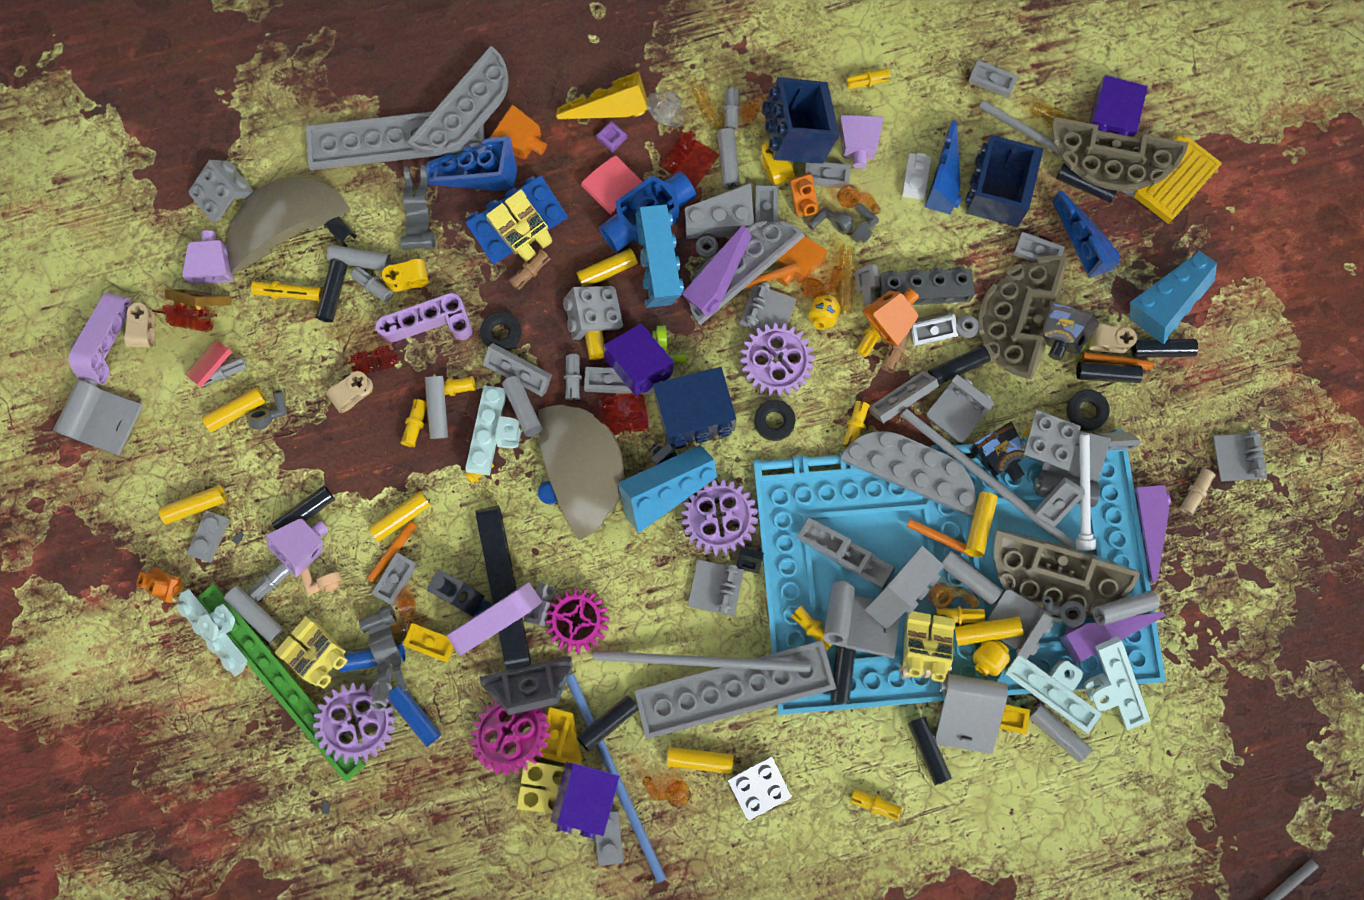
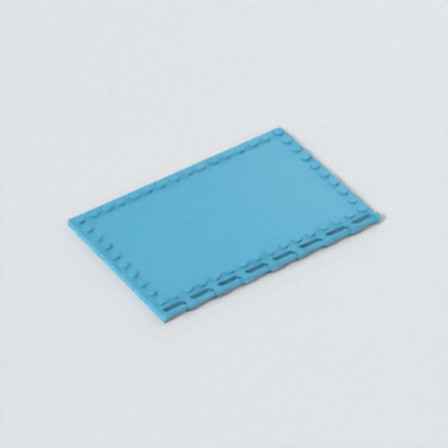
M1114 430V432L1111 433L1124 432V430ZM1023 437L1022 440H1021V442H1022V443H1023V441H1026V442H1027L1028 438ZM973 444L954 446L962 453L969 454L971 453L969 448ZM938 445L930 446V448L950 455ZM1128 450L1107 451L1098 481L1100 485L1099 500L1095 507H1090L1091 533L1093 538H1096V549L1081 551L1139 571L1140 575L1136 584L1126 596L1130 597L1150 591L1151 588ZM844 452L831 456L807 457V455L792 456V459L753 460L762 552H764L763 568L772 654L818 642L812 636L809 637L806 634L807 631L792 619L791 616L802 605L813 618L819 619L822 622L821 625L825 628L832 584L838 581H847L855 588L854 595L874 600L883 590L797 539L808 518L849 538L852 543L870 551L873 556L894 566L895 570L886 586L908 560L923 546L940 562L950 551H953L1003 590L998 599L990 605L942 568L939 571L941 578L932 587L930 585L927 586L930 591L922 600L916 599L919 604L913 610L915 612L931 614V621L933 616L937 615L935 614L936 608L957 609L958 606H961V609H984L986 622L1005 591L997 575L998 572L993 556L994 538L997 530L1027 535L1063 545L964 465L962 466L968 472L974 485L975 507L980 492H990L998 497L983 557H970L906 527L911 518L966 544L973 515L971 517L839 461ZM1027 456L1018 463L1025 473L1020 479L1013 482L1006 471L993 477L1035 510L1046 498L1036 495V490H1033L1034 479L1036 476H1039L1043 462ZM977 458L971 459L993 476ZM835 464L840 466L839 470L809 472L808 469L810 466ZM793 468L794 473L762 476V470ZM1076 504L1056 525L1059 530L1074 542H1076L1078 534L1081 533L1080 504ZM1154 610L1139 615L1151 614L1155 612ZM905 612L899 618L894 658L856 650L849 705L830 702L831 691L778 704L777 710L778 715L938 702L944 701L943 692L939 691L940 682L933 681L931 675L930 678H923V676L901 678L899 665L903 663L904 622L908 614ZM1087 617L1082 625L1095 623L1096 621L1092 617ZM1052 621L1054 624L1047 635L1043 634L1039 639L1040 647L1035 655H1029L1027 660L1047 674L1060 660L1072 663L1083 672L1081 681L1074 690L1085 689L1084 683L1088 679L1101 673L1105 675L1098 653L1082 662H1073L1059 638L1066 634L1064 629L1069 627L1063 622ZM1155 621L1122 639L1137 684L1166 682ZM962 623L961 626L975 623ZM954 628L953 661L950 674L1007 683L1008 695L1031 694L1004 674L1017 655L1015 648L998 639L1009 649L1010 661L998 676H983L975 669L976 664L973 661V654L983 642L958 646ZM832 645L826 651L832 675L837 645ZM1066 670L1064 673L1065 677H1068L1069 675L1068 670Z

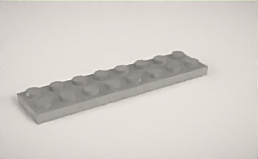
M433 112L306 126L308 166L310 170L447 155L450 153L456 154L463 152L467 146L473 148L482 144V141L485 140L484 124L466 144L444 154L422 153L409 147L407 143Z
M823 641L755 658L811 662L810 672L721 667L635 690L646 739L836 689Z

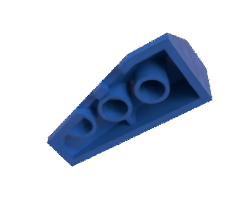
M952 120L948 129L925 208L949 215L954 207H959L962 195L958 194L961 183L957 121Z
M510 137L488 138L483 140L482 144L473 148L471 146L465 147L464 151L452 155L450 153L427 162L428 184L491 191L513 189L517 167Z
M1062 190L1057 192L1052 203L1088 278L1090 279L1114 270L1121 262L1118 250L1113 247L1111 241Z

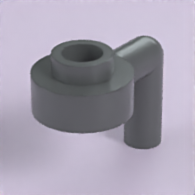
M859 203L855 210L868 221H863L851 236V239L857 244L861 241L863 243L867 242L873 234L871 229L879 222V218Z
M827 207L819 211L807 223L808 227L813 230L827 218L831 221L834 228L843 235H846L853 228V220L847 213H834Z
M282 390L273 391L277 409L268 410L260 408L247 414L246 417L250 427L257 430L265 429L272 422V419L287 414Z
M1045 596L1042 599L1043 608L1050 613L1060 615L1065 625L1078 627L1084 623L1086 611L1079 602L1069 601L1060 606L1053 604L1052 598L1049 596ZM1071 612H1076L1078 617L1070 619L1068 615Z

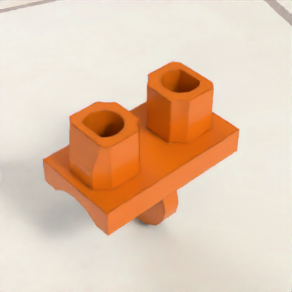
M807 172L802 176L789 178L797 217L817 213L818 204L812 173Z
M151 567L150 573L140 572L136 586L139 588H145L147 593L167 603H172V596L177 595L183 585L179 577L170 575L157 567Z

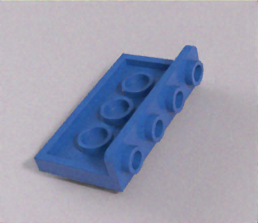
M535 176L530 177L523 183L525 186L517 190L515 187L505 193L506 198L499 202L496 199L486 205L487 209L482 213L476 211L467 217L466 227L471 231L492 265L505 259L513 251L486 220V215L503 203L505 205V201L522 189L527 196L528 201L548 226V231L568 219L567 214L542 176L535 178Z

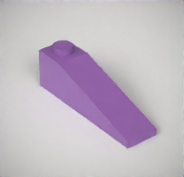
M744 225L739 228L682 293L686 300L706 317L716 312L752 237Z
M1165 485L1137 487L1134 489L1150 584L1158 581L1171 502L1170 494L1166 492Z
M1157 612L1138 615L1103 626L1095 622L1078 627H1067L1064 629L1066 634L1059 638L1073 662H1082L1097 653L1096 645L1115 637H1119L1122 640L1161 619L1165 614Z

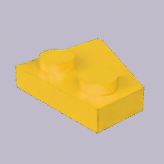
M549 707L546 721L550 728L545 731L550 734V737L543 739L548 747L540 748L543 756L539 757L565 764L566 762L583 765L579 741L576 738L578 735L574 714Z

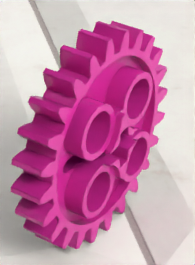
M493 700V708L486 705L487 713L478 714L482 719L481 722H473L477 730L470 733L476 738L470 742L475 748L472 752L478 757L477 760L482 765L485 764L484 767L490 771L493 768L496 774H499L502 770L508 776L510 769L515 774H518L520 766L527 771V763L529 761L536 764L535 755L543 756L540 748L548 747L547 743L543 740L550 737V734L545 731L550 728L548 722L545 721L548 717L542 712V708L511 714V719L504 722L505 718L509 715ZM531 726L530 731L523 734L524 729ZM498 735L497 739L490 743L491 738ZM517 747L513 754L508 755L512 748Z

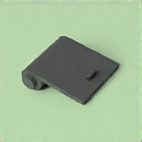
M1080 430L1079 435L1088 434L1090 438V507H1095L1100 496L1098 481L1111 437ZM1079 435L1069 471L1043 462L1040 474L1035 477L1033 482V490H1036V495L1047 497L1064 477L1080 486Z

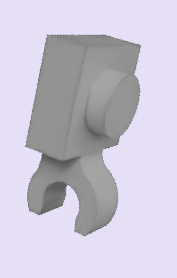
M870 264L855 270L854 276L857 292L863 294L864 305L872 304L879 299L875 289L881 287L878 266Z
M539 583L537 594L542 603L526 614L523 621L546 627L545 621L550 616L547 615L546 611H551L552 609L549 600L554 598L556 588Z

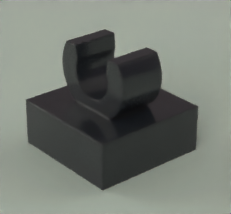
M655 443L649 449L653 453L651 460L654 466L677 456L674 448L668 443L662 448Z
M746 543L745 547L740 549L736 566L738 569L759 574L764 552H761L760 546H758L757 551L748 549L749 544Z

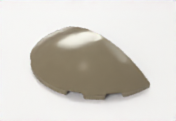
M1058 117L1053 118V140L1064 163L1085 181L1110 190H1139L1163 181L1179 166L1188 147V142L1143 134L1140 139L1098 131V125Z
M305 177L284 178L261 187L244 201L230 224L226 248L231 272L235 274L273 253L271 248L309 228L313 231L326 224L330 219L336 218L351 209L342 196L333 188L315 179Z
M1066 256L1039 257L1036 262L1025 266L1019 264L1011 268L998 284L994 283L983 299L978 324L984 346L994 361L1014 375L1032 379L1047 345L1043 335L1050 309L1053 303L1058 304L1067 260Z
M566 405L546 407L538 410V420L542 426L539 437L545 466L560 507L578 540H582L603 525L602 521L609 512L615 509L620 497L618 483L624 477L621 450L609 427L602 424L591 412Z
M997 530L994 538L993 556L998 572L997 575L1004 589L1013 590L1043 608L1042 599L1045 596L1051 597L1053 604L1060 606L1069 601H1076L1085 608L1086 618H1094L1093 609L1096 606L1126 598L1140 575L1139 571L1047 540ZM1076 612L1069 613L1068 617L1070 619H1076L1078 617V614ZM1051 613L1053 618L1051 621L1062 622L1060 615Z

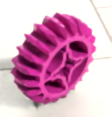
M574 588L573 596H570L569 591L565 590L566 598L562 599L560 595H556L559 604L556 605L554 602H550L554 611H546L547 615L552 617V619L545 621V624L552 625L551 628L546 630V633H555L551 638L553 643L559 639L561 640L558 644L559 649L568 644L566 648L568 653H571L573 646H576V653L580 654L581 646L584 645L585 650L588 652L590 651L588 643L592 642L595 647L599 645L595 640L597 636L604 640L605 636L600 633V630H609L608 626L602 625V622L610 621L609 616H602L608 609L607 607L599 609V606L603 604V600L598 599L594 602L596 598V593L594 592L588 598L587 589H583L582 594L579 595L578 589ZM578 602L573 612L560 613L568 604ZM586 603L595 610L597 622L585 618ZM580 613V618L585 623L579 624L578 627L574 628L575 625L570 619L576 618L575 615ZM558 620L569 624V638L561 634ZM584 628L594 629L588 637L576 640L580 630Z

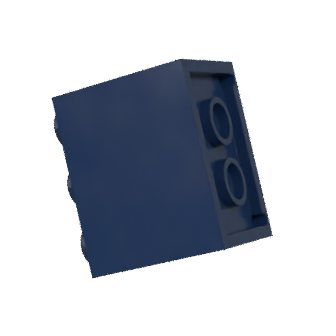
M777 77L774 86L770 88L767 100L762 105V114L765 115L766 120L765 130L769 135V149L772 151L773 160L823 164L839 137L828 82Z
M990 135L987 143H982L980 152L976 156L974 164L976 169L972 173L969 183L972 186L970 192L967 193L964 205L968 206L966 214L1018 227L1030 208L1044 148Z
M722 366L653 384L654 398L665 439L674 449L684 448L687 446V443L694 441L696 443H704L710 440L709 437L717 435L719 438L727 437L732 434V431H735L737 419Z

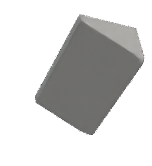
M950 311L918 318L910 328V336L914 346L958 336L955 314Z
M1131 432L1099 433V435L1111 437L1108 451L1132 450L1141 443L1140 439Z

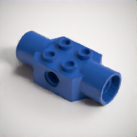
M681 171L676 172L665 181L651 176L616 200L617 214L599 226L600 233L611 249L618 252L632 241L639 243L636 213L640 207L667 205L668 212L672 214L673 225L679 221V209L696 198V192L691 182Z

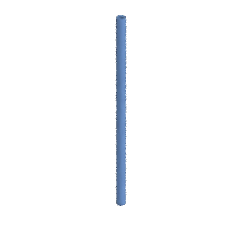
M574 673L570 674L567 684L588 727L595 721ZM604 740L596 745L603 764L608 773L619 775ZM619 777L616 788L617 795L657 883H660L666 879L665 874L622 779Z

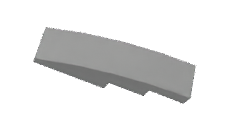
M808 518L797 536V539L820 554L881 589L885 588L895 570L894 566L873 556L870 551L852 543L849 538L811 518Z

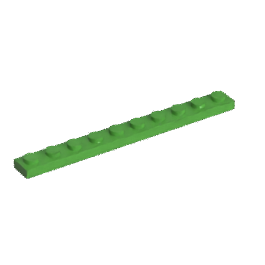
M213 583L197 597V600L209 614L214 612L215 608L221 604L226 606L235 618L232 630L226 633V635L248 660L247 664L341 778L345 782L351 780L367 764L361 757L358 758L357 764L354 763L353 758H349L347 764H344V757L342 756L337 761H334V752L326 756L325 752L328 747L319 748V743L323 739L315 740L314 735L319 730H313V724L319 722L314 719V714H322L318 710L317 704L253 627L223 599L226 595L218 585ZM343 736L339 738L341 743L349 744Z

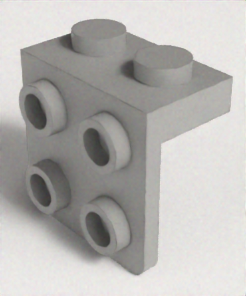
M209 160L189 190L190 196L212 222L220 220L234 198L247 199L254 193L253 189L249 186V182L238 173L235 165L227 160Z
M613 286L573 287L563 300V307L567 311L568 316L567 328L571 332L572 340H581L588 331L619 330L623 326L617 293Z
M957 374L927 412L926 418L958 443H962L995 402L992 401L989 394L973 387L969 379L960 377Z
M1007 589L1002 594L986 622L1020 616L1024 635L1000 640L1015 648L1017 654L1027 660L1029 655L1034 656L1039 649L1040 643L1038 641L1043 634L1047 635L1054 624L1051 621L1053 618L1050 612L1013 590Z

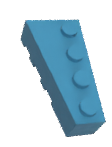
M667 205L640 207L636 213L639 245L644 246V249H641L640 260L641 265L646 267L643 288L647 289L649 299L645 300V307L672 305L682 295L681 293L684 290L683 281L679 279L678 275L680 261L678 256H675L674 248H676V237L671 233L670 227L673 222L672 214L668 212Z
M1197 252L1130 302V320L1164 345L1171 332L1177 329L1183 317L1189 314L1195 302L1201 299L1215 281L1217 263L1202 252Z
M699 445L619 482L618 486L626 519L640 533L717 477L714 458Z

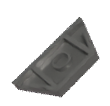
M570 656L481 676L479 680L486 692L508 715L558 704L573 664Z

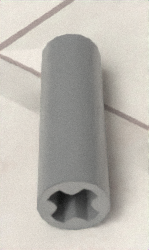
M724 128L717 133L722 185L724 189L732 190L740 187L736 138L733 129Z
M330 245L327 251L328 262L330 260H337L349 266L383 271L386 266L391 265V255L337 245Z
M443 376L424 377L430 439L447 438L448 426Z
M512 376L503 381L502 385L525 436L537 435L542 431V426L519 377Z
M950 551L941 563L944 565V570L990 605L1003 592L1000 587L953 551Z
M238 585L231 589L223 598L269 643L273 642L283 632L284 628Z
M1150 590L1096 606L1093 609V616L1095 621L1100 626L1158 609L1160 601L1157 594Z
M1041 703L1030 712L1029 719L1076 761L1081 762L1089 755L1092 748Z

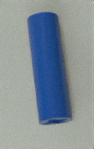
M396 643L402 662H404L406 657L404 646H402L403 643ZM367 648L345 652L344 656L347 662L339 671L342 673L376 667L378 665L371 649Z
M398 685L389 692V702L426 747L441 736V732L406 690L403 691L401 686Z

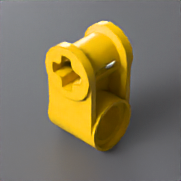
M769 141L765 142L762 146L760 160L771 185L776 186L788 181L789 178L795 177L791 163L789 161L773 160L772 151L769 149Z
M412 259L407 262L389 265L382 271V278L386 282L387 288L393 292L421 288L429 283L425 263L422 259Z

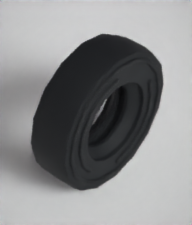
M503 311L494 312L483 320L480 327V337L486 347L494 343L509 351L519 343L521 327L517 319L510 313ZM499 324L506 325L509 328V335L503 340L495 339L492 336L493 328Z
M1084 389L1076 392L1069 399L1066 411L1071 423L1081 426L1080 429L1083 431H1092L1100 428L1107 421L1110 407L1107 399L1100 392L1093 389ZM1083 402H1090L1095 406L1096 415L1093 418H1086L1081 415L1080 405Z
M777 399L768 400L761 404L756 411L754 418L755 428L759 435L766 440H783L794 430L796 423L795 413L791 406L784 401ZM772 412L781 414L784 419L783 425L777 429L769 427L766 423L768 414Z

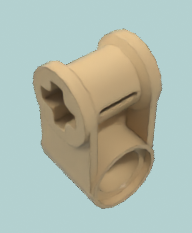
M133 303L127 310L124 340L128 348H153L155 344L156 315L142 303Z
M1099 324L1090 337L1089 350L1125 353L1136 343L1137 334L1128 327Z
M356 371L332 386L326 392V395L338 412L344 413L372 392L373 382L364 373ZM359 381H361L362 386L360 388L358 384Z

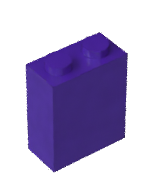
M1105 75L1098 85L1089 123L1098 125V131L1134 137L1138 131L1148 86Z
M642 323L603 345L604 359L635 396L649 391L653 384L666 381L673 374L674 361Z
M566 762L550 822L557 824V830L571 833L572 828L580 830V836L594 839L595 834L604 836L620 776Z

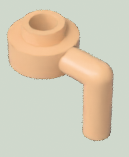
M308 567L300 574L307 594H314L323 589L325 592H331L340 588L339 584L343 582L340 572L322 576L315 583H313Z

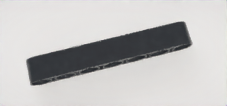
M499 505L475 510L493 605L517 589ZM523 617L498 632L507 670L531 665Z

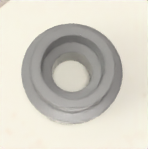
M702 236L696 242V251L701 257H712L718 250V243L711 236ZM709 245L711 248L709 250H704L703 246Z
M963 316L957 321L956 330L960 336L972 338L978 333L979 324L974 317ZM969 323L972 329L965 328L964 324Z

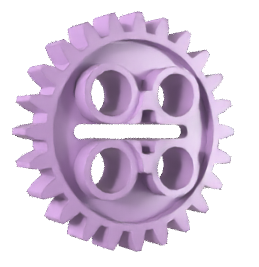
M774 323L773 329H770L765 324L764 332L757 328V336L749 335L751 342H744V347L748 350H741V355L746 358L740 359V364L746 365L742 368V373H749L746 377V382L753 380L752 388L759 385L761 387L760 393H763L766 389L768 390L769 397H771L773 391H776L777 396L780 397L782 391H785L787 396H789L791 388L798 392V384L805 386L806 381L804 378L810 379L812 375L807 370L814 369V365L809 362L814 361L815 356L808 355L812 352L813 347H806L809 339L801 340L802 331L796 335L794 334V326L788 331L786 330L785 323L782 329H778L777 323ZM778 340L781 342L782 347L778 349L773 348L770 342ZM761 347H766L768 352L763 350ZM795 355L799 358V362L793 364L789 362L787 357ZM759 356L764 357L767 363L759 365L756 363L755 358ZM778 357L781 358V362H779V361L776 362V363L773 362V359H774V358H775V359H777ZM787 369L792 370L793 373L790 374ZM779 371L783 373L784 379L776 380L772 373Z
M724 479L721 485H717L716 481L713 480L711 487L705 485L704 490H698L696 496L691 495L689 497L691 503L684 502L685 508L688 509V511H682L681 513L683 517L688 518L682 521V525L688 527L684 530L685 535L692 534L689 538L690 543L697 541L696 548L698 550L705 546L706 554L713 549L715 556L718 555L719 550H723L726 556L729 548L736 553V545L745 547L743 540H752L748 533H756V528L751 525L758 523V519L752 517L758 514L757 509L752 508L755 505V501H747L750 498V493L742 494L743 486L735 489L733 481L729 486H726ZM716 498H719L720 500V508L723 516L722 521L725 532L724 537L720 536L719 523L717 520L718 516L715 505ZM728 500H732L736 503V505L731 509H727L723 506L724 503ZM705 504L713 506L709 512H702L700 509ZM733 522L740 525L736 531H729L727 529L728 525ZM709 526L716 528L715 533L712 535L704 533V530Z
M352 683L350 690H347L342 685L341 693L333 689L332 699L327 696L324 697L326 706L318 704V710L322 714H314V719L319 721L313 724V730H319L314 735L315 740L323 739L319 743V748L328 747L325 752L326 756L334 752V761H337L342 756L344 757V764H347L349 758H353L354 763L357 764L359 757L368 762V754L376 758L377 748L385 750L386 746L383 741H391V737L387 733H394L395 728L389 725L395 723V717L389 716L393 713L394 709L373 710L370 707L374 693L372 687L365 691V684L362 683L360 689H356L355 684ZM348 703L352 707L355 722H359L358 731L363 740L361 744L358 743L354 725L350 724L351 716L346 707ZM362 703L367 704L370 708L363 713L356 709L357 705ZM335 712H342L345 714V718L341 721H336L332 718V715ZM367 726H373L377 729V732L374 735H367L363 730ZM348 734L352 736L353 740L349 744H343L339 738L342 735Z

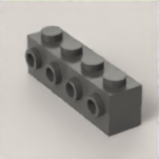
M954 267L951 270L933 268L929 271L921 272L918 269H911L902 273L890 270L881 274L879 278L881 286L878 288L879 298L888 291L904 294L911 288L919 296L913 305L970 302L975 295L972 269H965L964 267Z

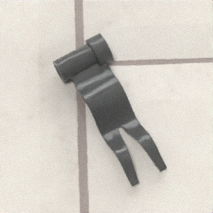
M421 165L420 186L415 197H413L414 188L408 166L403 167L405 177L403 202L407 215L406 236H401L400 239L401 247L403 250L424 248L425 250L435 249L433 231L429 232V211L426 202V190L428 187L426 165Z
M390 604L380 608L379 612L359 620L363 633L368 632L369 646L378 665L379 673L377 677L384 699L389 697L386 681L389 664H392V671L402 690L408 689L401 670L402 658L392 635L391 624L397 622V617Z

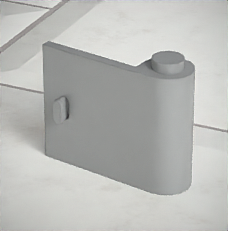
M84 378L83 381L77 380L53 431L119 456L144 405L97 388V382L88 378Z
M838 581L832 584L823 639L833 645L894 658L899 619L886 630L865 611L874 599L854 595L855 588L847 581Z
M947 673L944 681L940 682L939 691L943 692L944 702L935 735L937 744L993 754L1007 701V683Z

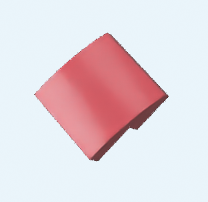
M615 155L593 171L581 183V186L612 215L617 212L616 200L643 181Z
M214 340L187 370L185 375L202 387L232 351L217 340Z

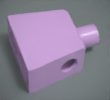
M841 115L838 129L843 157L853 158V166L855 168H865L867 166V159L875 158L883 117Z
M202 231L200 242H190L188 244L182 277L191 285L233 282V273L229 265L227 248L221 241L216 240V233L214 231Z
M298 519L266 535L267 547L295 577H298L322 553L323 541L321 537L328 533V529L322 521L309 527L303 519Z

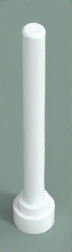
M1080 434V487L1085 490V495L1080 500L1081 533L1076 538V549L1094 550L1096 549V538H1093L1091 533L1090 438L1088 434Z

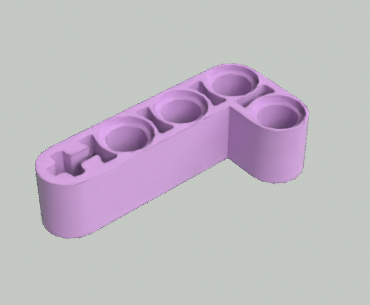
M105 293L101 297L69 354V365L79 380L88 378L98 384L103 385L106 383L109 376V367L105 357L127 320V310L132 305L130 298Z
M454 293L446 294L381 317L376 323L377 332L388 343L408 338L447 323L454 337L458 340L468 339L473 331L461 298ZM455 303L458 304V307L456 309H448L450 305ZM437 311L434 317H427L429 312ZM415 319L413 324L405 325L407 320ZM466 324L464 329L455 330L457 325Z
M527 582L446 636L458 655L461 656L528 614L542 603V600L530 582Z

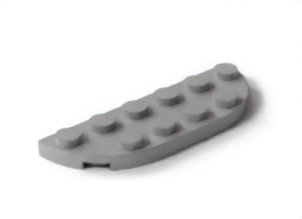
M492 46L489 47L408 140L409 147L426 154H444L462 147L473 137L501 104L507 93L508 73L505 62L496 49Z
M761 221L747 227L752 237L717 311L804 238V233L796 226L784 221ZM717 253L701 266V268L695 274L692 282L709 264V262L717 255ZM690 304L692 314L700 325L714 314L711 313L706 317Z
M885 431L863 435L846 448L839 460L969 517L973 515L976 501L975 489L972 479L965 468L954 458L907 437Z

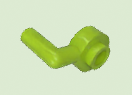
M666 325L657 326V330L653 331V338L668 354ZM686 354L669 355L674 364L687 363Z

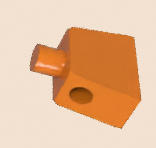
M514 105L510 107L490 137L509 136L514 156L521 159H526L531 151L542 155L547 147V143L540 140L541 131L539 125Z
M805 236L782 255L775 265L779 269L798 262L800 271L776 280L784 286H787L792 278L802 283L825 260L828 250Z
M911 288L904 294L888 291L866 307L862 313L886 343L898 346L918 319V313L912 305L919 296Z

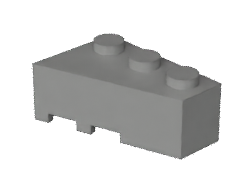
M751 183L685 208L686 239H699L702 236H711L713 238L732 237L742 225L747 228L754 224Z
M922 546L865 611L887 630L905 612L910 614L918 606L919 603L916 599L922 600L930 591L927 586L930 585L932 587L941 578L939 571L944 565Z

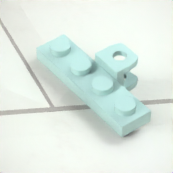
M485 385L483 387L465 468L467 473L490 476L496 444L497 447L516 448L519 445L521 436L519 421L502 416L507 397L504 388Z
M189 589L182 592L176 604L180 615L188 619L192 624L194 632L202 636L206 641L208 649L212 653H216L227 671H230L234 677L242 673L248 660L226 635L234 626V616L224 604L217 606L215 611L209 614Z
M1115 637L1096 645L1095 648L1105 675L1101 673L1084 683L1088 698L1094 701L1099 711L1117 706L1123 725L1127 730L1149 722L1150 718L1122 640L1119 637ZM1096 685H1099V686H1100V687L1096 688L1094 691H1092V688H1093L1094 686H1096ZM1103 698H1107L1104 702L1100 701Z
M1017 654L1004 672L1006 676L1087 734L1102 715V713L1073 693L1081 681L1083 672L1069 661H1058L1047 674L1029 660ZM1066 670L1069 671L1068 677L1064 675Z

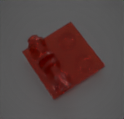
M689 130L688 133L683 132L661 161L659 167L672 175L681 171L695 189L720 155L695 139L696 134Z
M175 304L173 306L162 305L160 309H152V312L167 314L165 321L170 326L183 327L185 329L189 327L190 330L203 332L212 331L213 322H210L212 317H217V314L209 313V309L206 308L204 310L187 309V306Z
M389 345L375 348L372 350L373 353L367 354V350L354 353L345 362V365L355 363L352 366V372L359 371L367 374L371 371L375 372L373 358H375L379 371L382 370V366L383 369L395 367V364H399L397 355L392 354L396 347L390 348Z
M631 393L598 398L601 423L607 425L613 435H620V431L624 435L626 430L631 434V430L633 432H645V429H649L644 394L635 396Z

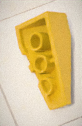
M636 72L613 81V86L608 89L598 88L587 99L584 96L558 107L557 118L629 117L631 115L637 117L644 114L645 110H648V101L640 73Z

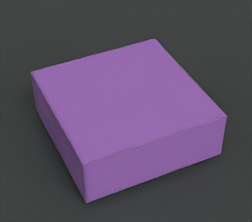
M611 121L596 135V139L613 153L627 139V134Z

